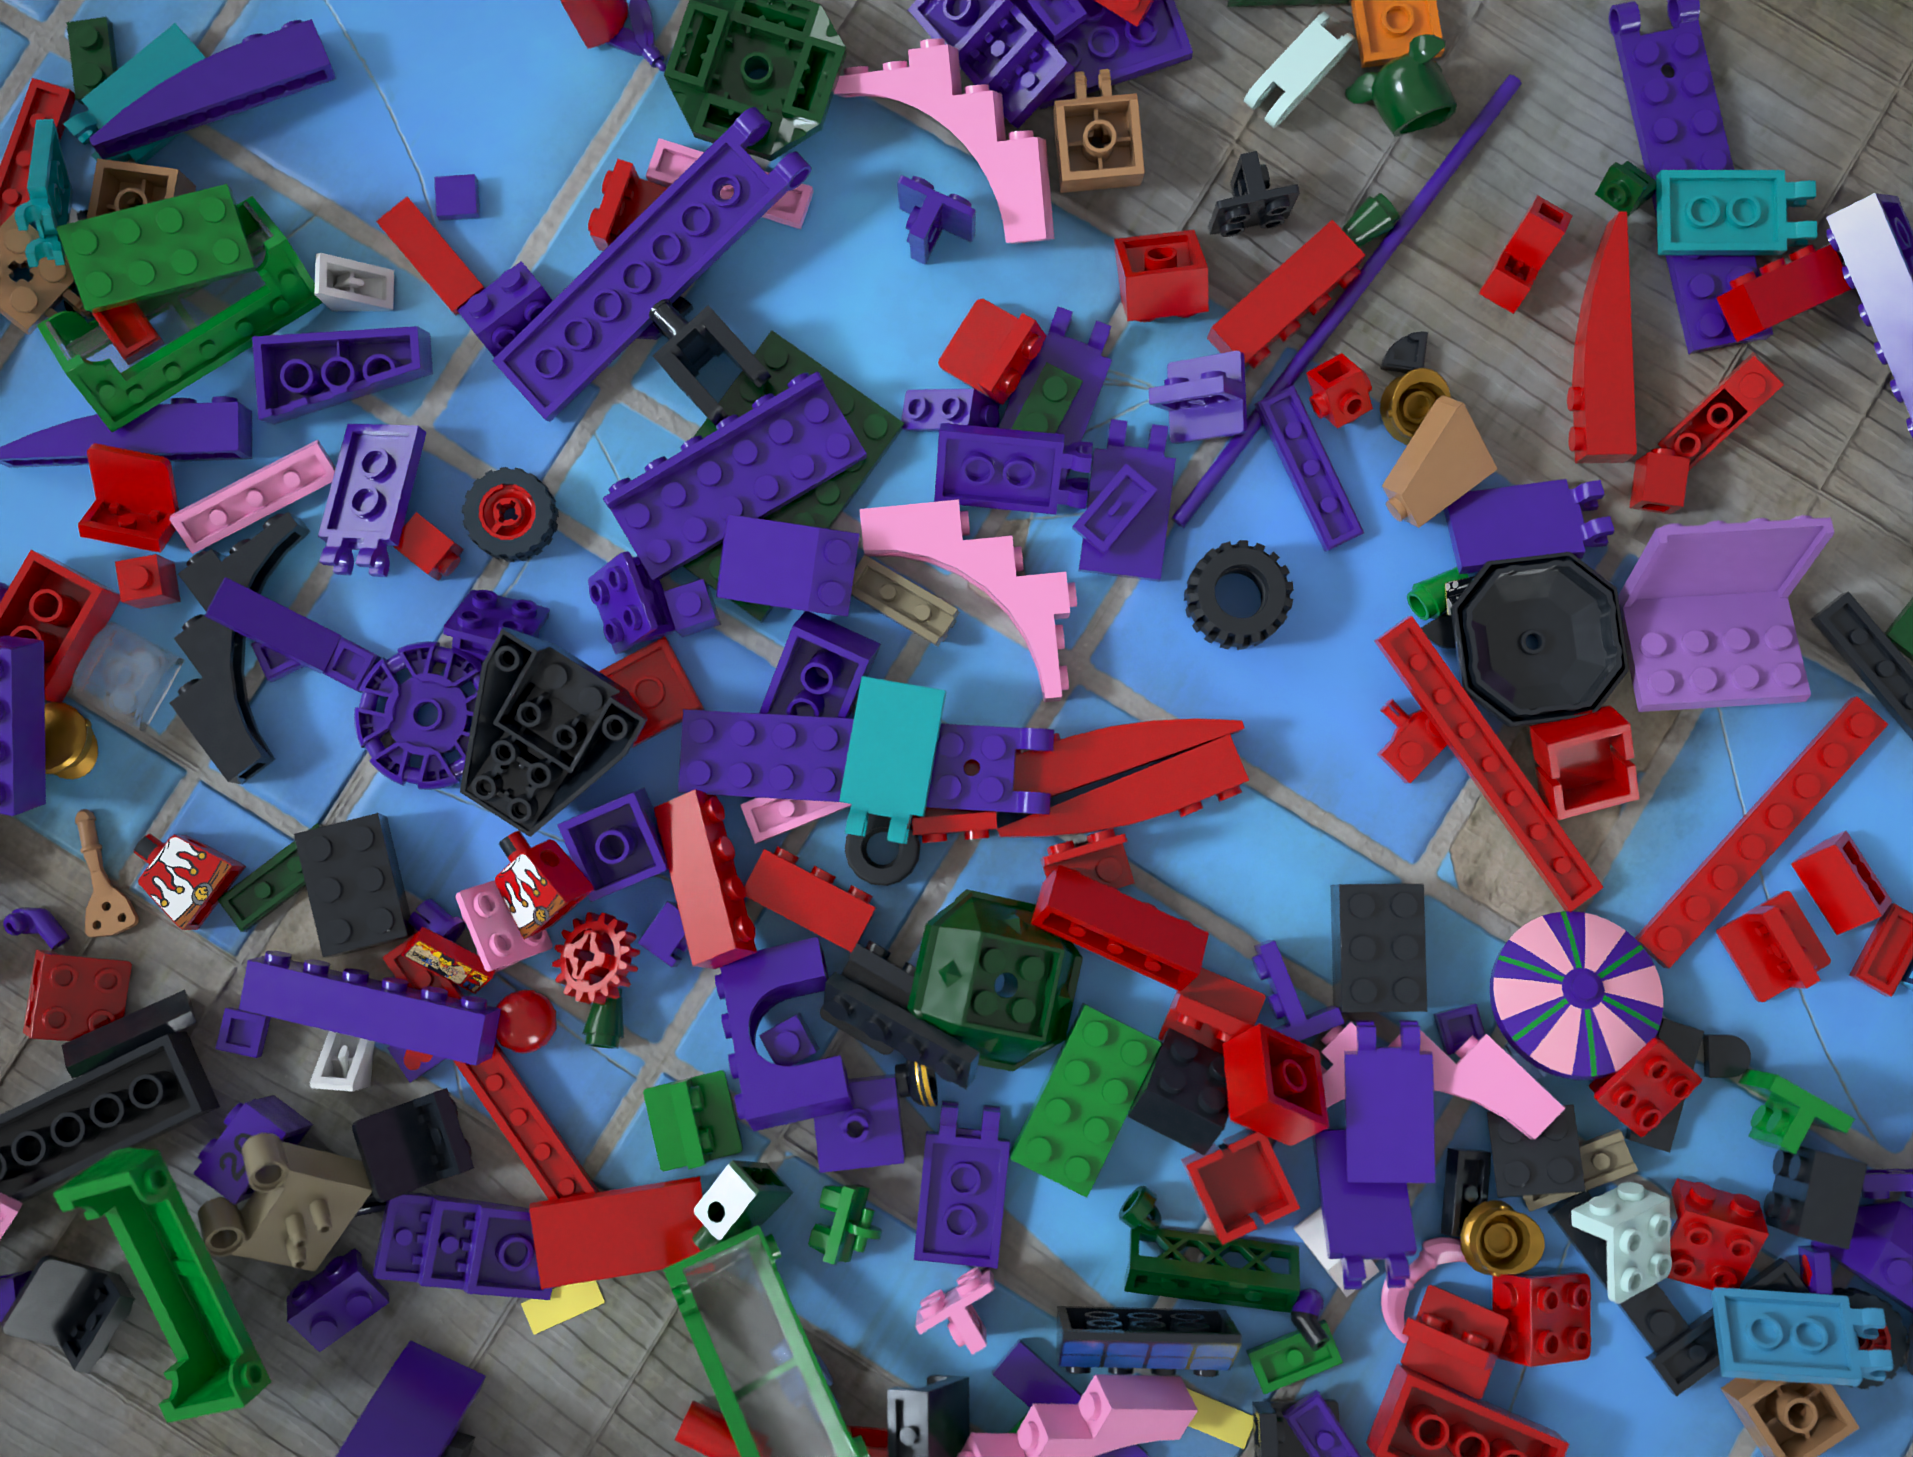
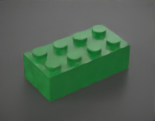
M228 184L56 226L85 311L91 313L255 272L257 268L232 189Z
M1082 1003L1066 1036V1040L1063 1042L1009 1153L1010 1159L1087 1198L1162 1043Z

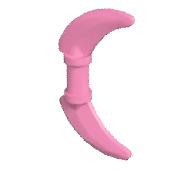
M1437 1237L1424 1241L1422 1243L1423 1250L1419 1253L1420 1256L1409 1265L1410 1278L1406 1279L1405 1288H1388L1387 1280L1385 1279L1381 1293L1383 1317L1390 1331L1402 1343H1407L1409 1339L1408 1336L1402 1334L1405 1326L1404 1311L1409 1292L1415 1287L1414 1284L1428 1271L1434 1270L1438 1265L1466 1262L1461 1251V1239Z

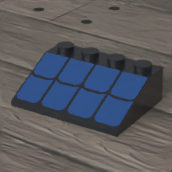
M1057 1306L1056 1359L1058 1367H1066L1065 1371L1068 1373L1087 1374L1091 1372V1367L1108 1368V1372L1111 1374L1129 1375L1134 1373V1368L1151 1369V1374L1172 1376L1176 1374V1369L1193 1370L1194 1375L1214 1377L1219 1375V1370L1231 1369L1242 1344V1335L1226 1310Z

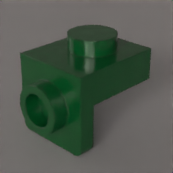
M1628 160L1623 165L1615 162L1609 167L1595 195L1617 211H1627L1628 218L1654 195L1656 180Z

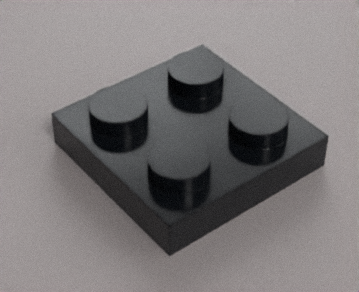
M1574 1104L1562 1105L1565 1109L1536 1139H1529L1503 1117L1492 1111H1487L1498 1198L1586 1191Z

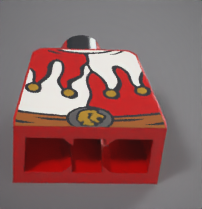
M519 830L499 842V846L510 861V864L495 877V884L524 940L554 926L595 889L554 840L549 839L531 847Z
M150 833L144 836L134 849V853L149 864L138 879L139 885L182 930H198L219 903L217 899L229 890L246 867L241 862L187 835L174 834L164 844Z

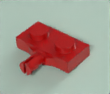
M1392 698L1385 703L1387 706H1382L1380 711L1397 728L1391 740L1377 755L1405 783H1411L1447 746V743L1422 708L1408 715Z

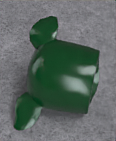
M1431 34L1414 37L1410 42L1408 53L1389 61L1378 73L1367 72L1357 78L1345 90V97L1354 104H1364L1373 100L1379 114L1394 137L1434 127L1447 121L1455 114L1457 103L1442 74L1441 67L1433 60L1445 47L1446 40Z

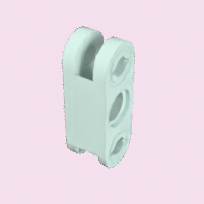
M1322 12L1257 80L1244 98V103L1253 110L1277 86L1285 91L1265 117V121L1273 128H1276L1345 55L1355 40V37L1350 33L1341 36L1338 40L1330 34L1325 27L1329 23L1331 16L1326 12Z

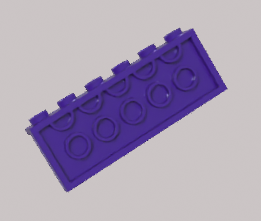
M819 371L812 375L808 372L798 375L787 384L788 389L776 396L773 393L764 395L752 404L753 409L740 417L734 414L723 419L716 425L717 431L705 438L699 435L689 439L681 445V452L669 459L663 456L653 460L644 468L645 473L633 480L624 478L614 483L608 489L610 493L604 496L603 500L613 513L654 583L723 543L727 514L763 519L867 458V453L825 386Z

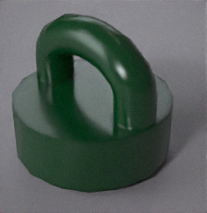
M1139 1186L1122 1205L1119 1212V1220L1131 1229L1141 1225L1150 1231L1157 1230L1162 1221L1161 1214L1154 1205L1157 1195L1146 1186Z

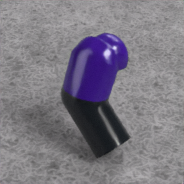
M1306 1288L1299 1292L1297 1301L1292 1307L1290 1318L1312 1351H1317L1330 1340L1317 1321L1320 1310H1323L1324 1300L1317 1290Z

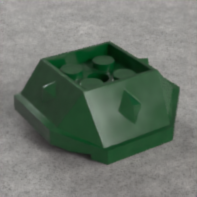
M689 0L664 77L694 138L714 143L734 124L736 119L745 110L756 107L768 119L771 126L759 142L748 146L744 150L750 155L773 161L822 130L847 51L845 44L837 34L823 7L816 2L809 0ZM756 69L768 71L766 76L756 80L748 77Z
M966 889L955 898L953 903L945 907L925 924L907 1008L917 1019L920 1018L979 1051L978 1065L1013 1072L1066 1040L1083 957L1072 942L1031 924L1036 904ZM1003 974L1004 986L996 993L995 981L999 975Z

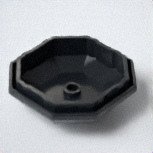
M1571 552L1487 561L1450 608L1461 686L1471 699L1508 727L1571 719L1586 715L1578 713L1592 710V713L1597 712L1629 671L1617 588ZM1528 635L1534 636L1538 641V646L1535 650L1528 648L1526 645Z

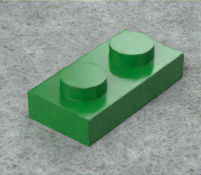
M1324 1319L1318 1321V1323L1330 1340L1317 1351H1312L1298 1330L1246 1350L1264 1395L1343 1363L1329 1326Z

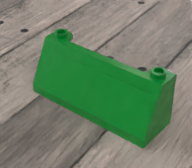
M137 1148L115 1150L53 1192L62 1212L75 1208L85 1209L84 1215L87 1221L99 1218L105 1214L177 1359V1362L163 1373L166 1380H172L170 1396L158 1404L167 1423L243 1408L272 1382L159 1150Z

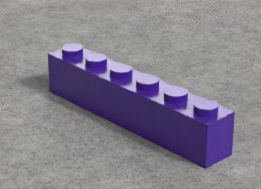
M266 951L265 956L247 961L239 1010L472 1065H478L492 1058L501 1009L488 1006L487 999L477 996H462V999L447 996L448 991L438 987H422V990L408 987L409 982L399 978L387 977L383 978L382 981L369 978V972L360 969L347 968L343 972L330 969V963L321 960L308 959L304 963L291 960V954L282 951Z

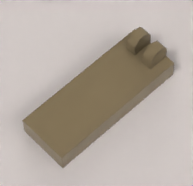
M865 554L855 568L851 592L852 597L937 647L941 642L945 641L948 636V630L953 628L957 622L955 619L960 613L957 608Z
M1620 1129L1579 1143L1586 1191L1638 1172ZM1579 1193L1523 1196L1527 1209L1531 1212Z

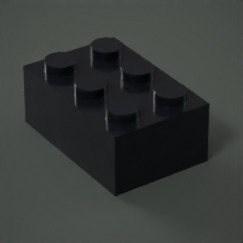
M375 813L294 834L323 957L333 958L407 939L415 934L414 927L408 922L411 915L387 816Z
M1424 884L1330 885L1333 1006L1339 1007L1340 1012H1427Z

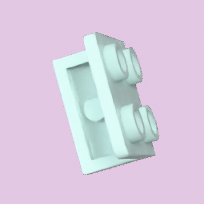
M1625 1182L1571 1210L1572 1226L1607 1240L1609 1300L1620 1304L1668 1277L1672 1267V1259L1670 1257V1230L1672 1223L1670 1219L1669 1198L1644 1189L1641 1184Z

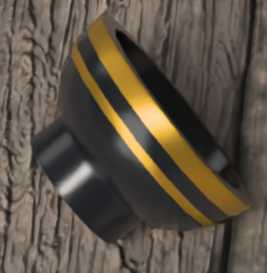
M906 1059V1063L896 1064L895 1078L900 1098L911 1097L919 1105L926 1107L937 1106L938 1089L935 1072L916 1061Z

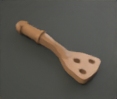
M81 809L76 814L75 825L78 826L82 846L80 852L84 855L90 870L93 893L86 908L85 933L92 938L115 936L136 926L139 922V917L130 899L111 884L104 870L101 853L102 845L99 844L95 815L88 809ZM110 903L111 908L107 911L105 908L106 904ZM123 914L126 915V920L124 922H122L121 916ZM100 921L101 927L97 929L96 924Z

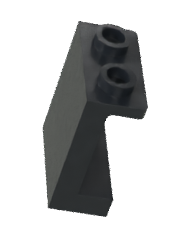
M931 1375L927 1378V1385L921 1388L893 1387L887 1389L888 1457H957L970 1436L969 1377Z

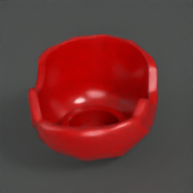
M525 989L512 992L496 1005V1008L501 1009L496 1038L501 1046L515 1053L525 1054L539 1050L548 1044L557 1029L556 1011L549 998L535 990Z

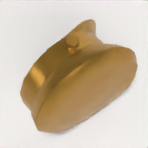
M1418 368L1390 382L1381 397L1380 413L1386 430L1394 439L1408 445L1435 401L1442 395L1451 398L1449 387L1444 378L1432 369Z
M50 702L45 704L46 774H54L64 779H77L85 776L94 767L98 757V744L91 728L90 720L85 719L74 707L66 703Z
M1500 1200L1483 1202L1473 1208L1466 1217L1460 1234L1461 1251L1466 1262L1475 1271L1485 1275L1500 1277V1274H1519L1528 1271L1540 1261L1545 1248L1544 1235L1538 1224L1527 1215L1515 1212L1512 1206Z

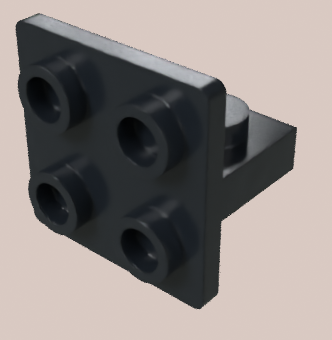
M1257 151L1240 154L1230 182L1233 198L1216 202L1208 225L1209 234L1221 233L1222 237H1231L1241 234L1247 227L1260 225L1262 229H1269L1282 225L1285 219L1289 218L1300 194L1298 184L1266 190L1270 188L1269 172L1266 164H1260Z

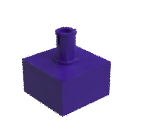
M895 1074L848 1079L854 1109L814 1118L819 1173L905 1163L906 1153L900 1099Z

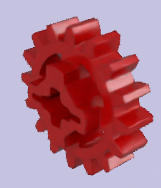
M588 912L585 920L573 919L574 930L572 932L562 930L561 934L566 941L564 945H555L554 950L561 953V957L552 962V967L561 969V973L555 978L556 983L566 985L563 991L565 995L576 997L575 1001L603 1005L606 1002V997L619 998L618 987L620 985L630 987L631 983L626 976L628 972L638 971V967L631 964V960L640 954V950L630 946L637 936L626 931L628 927L627 922L616 919V916L601 912L598 915Z

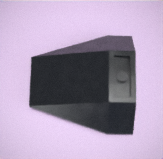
M504 627L501 629L482 664L460 793L531 837L629 753L648 717L624 687L554 643Z

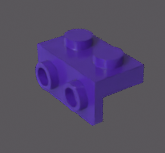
M520 261L514 267L505 271L480 293L472 296L457 311L495 358L553 300L524 263Z
M354 1248L344 1256H338L331 1260L323 1271L309 1281H302L292 1289L286 1298L287 1322L320 1353L390 1303L389 1293L362 1267V1255Z

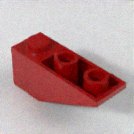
M1755 352L1751 353L1698 403L1658 445L1661 448L1676 451V456L1690 458L1689 470H1691L1784 386L1783 379Z

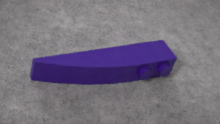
M312 19L304 22L302 20L290 21L284 24L278 31L266 35L262 33L249 35L242 40V43L200 60L159 83L125 107L89 139L102 159H108L335 80L336 77Z
M228 396L213 397L212 403H197L195 399L173 398L171 399V404H158L113 433L98 414L29 434L1 446L0 464L9 468L89 465L87 450L94 443L162 456L170 462L252 459V411L239 403L237 398Z

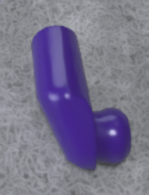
M21 907L8 914L3 920L4 929L8 934L12 936H18L21 933L40 934L51 950L61 947L70 939L51 912L45 908Z

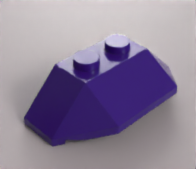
M1898 1200L1858 1206L1849 1250L1812 1240L1810 1245L1829 1252L1832 1260L1913 1314L1912 1208Z

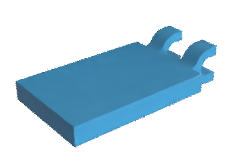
M1715 1287L1711 1294L1722 1377L1858 1386L1863 1380L1862 1377L1869 1380L1884 1381L1886 1379L1885 1371H1891L1894 1368L1891 1350L1866 1351L1859 1349L1858 1337L1877 1339L1879 1336L1878 1329H1884L1886 1326L1883 1309L1850 1308L1848 1296L1719 1287Z

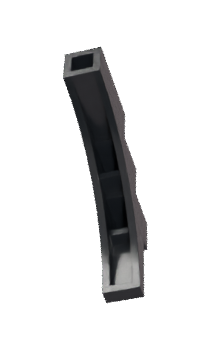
M290 512L277 514L264 523V530L255 537L244 539L235 544L230 549L229 553L231 555L228 557L213 549L201 551L187 561L186 565L188 567L178 573V575L205 611L210 606L225 577L261 594L268 578L285 555L310 533L304 522ZM200 614L189 619L182 626L183 631L174 637V640L203 678H196L184 684L178 690L179 696L169 704L227 782L244 784L275 760L258 731L248 702L244 674L246 636Z

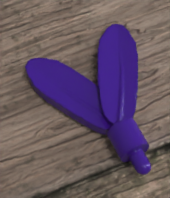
M630 0L629 15L633 31L623 26L619 33L606 42V44L634 55L643 56L653 68L658 67L661 72H665L667 67L663 62L665 57L654 45V27L648 1Z

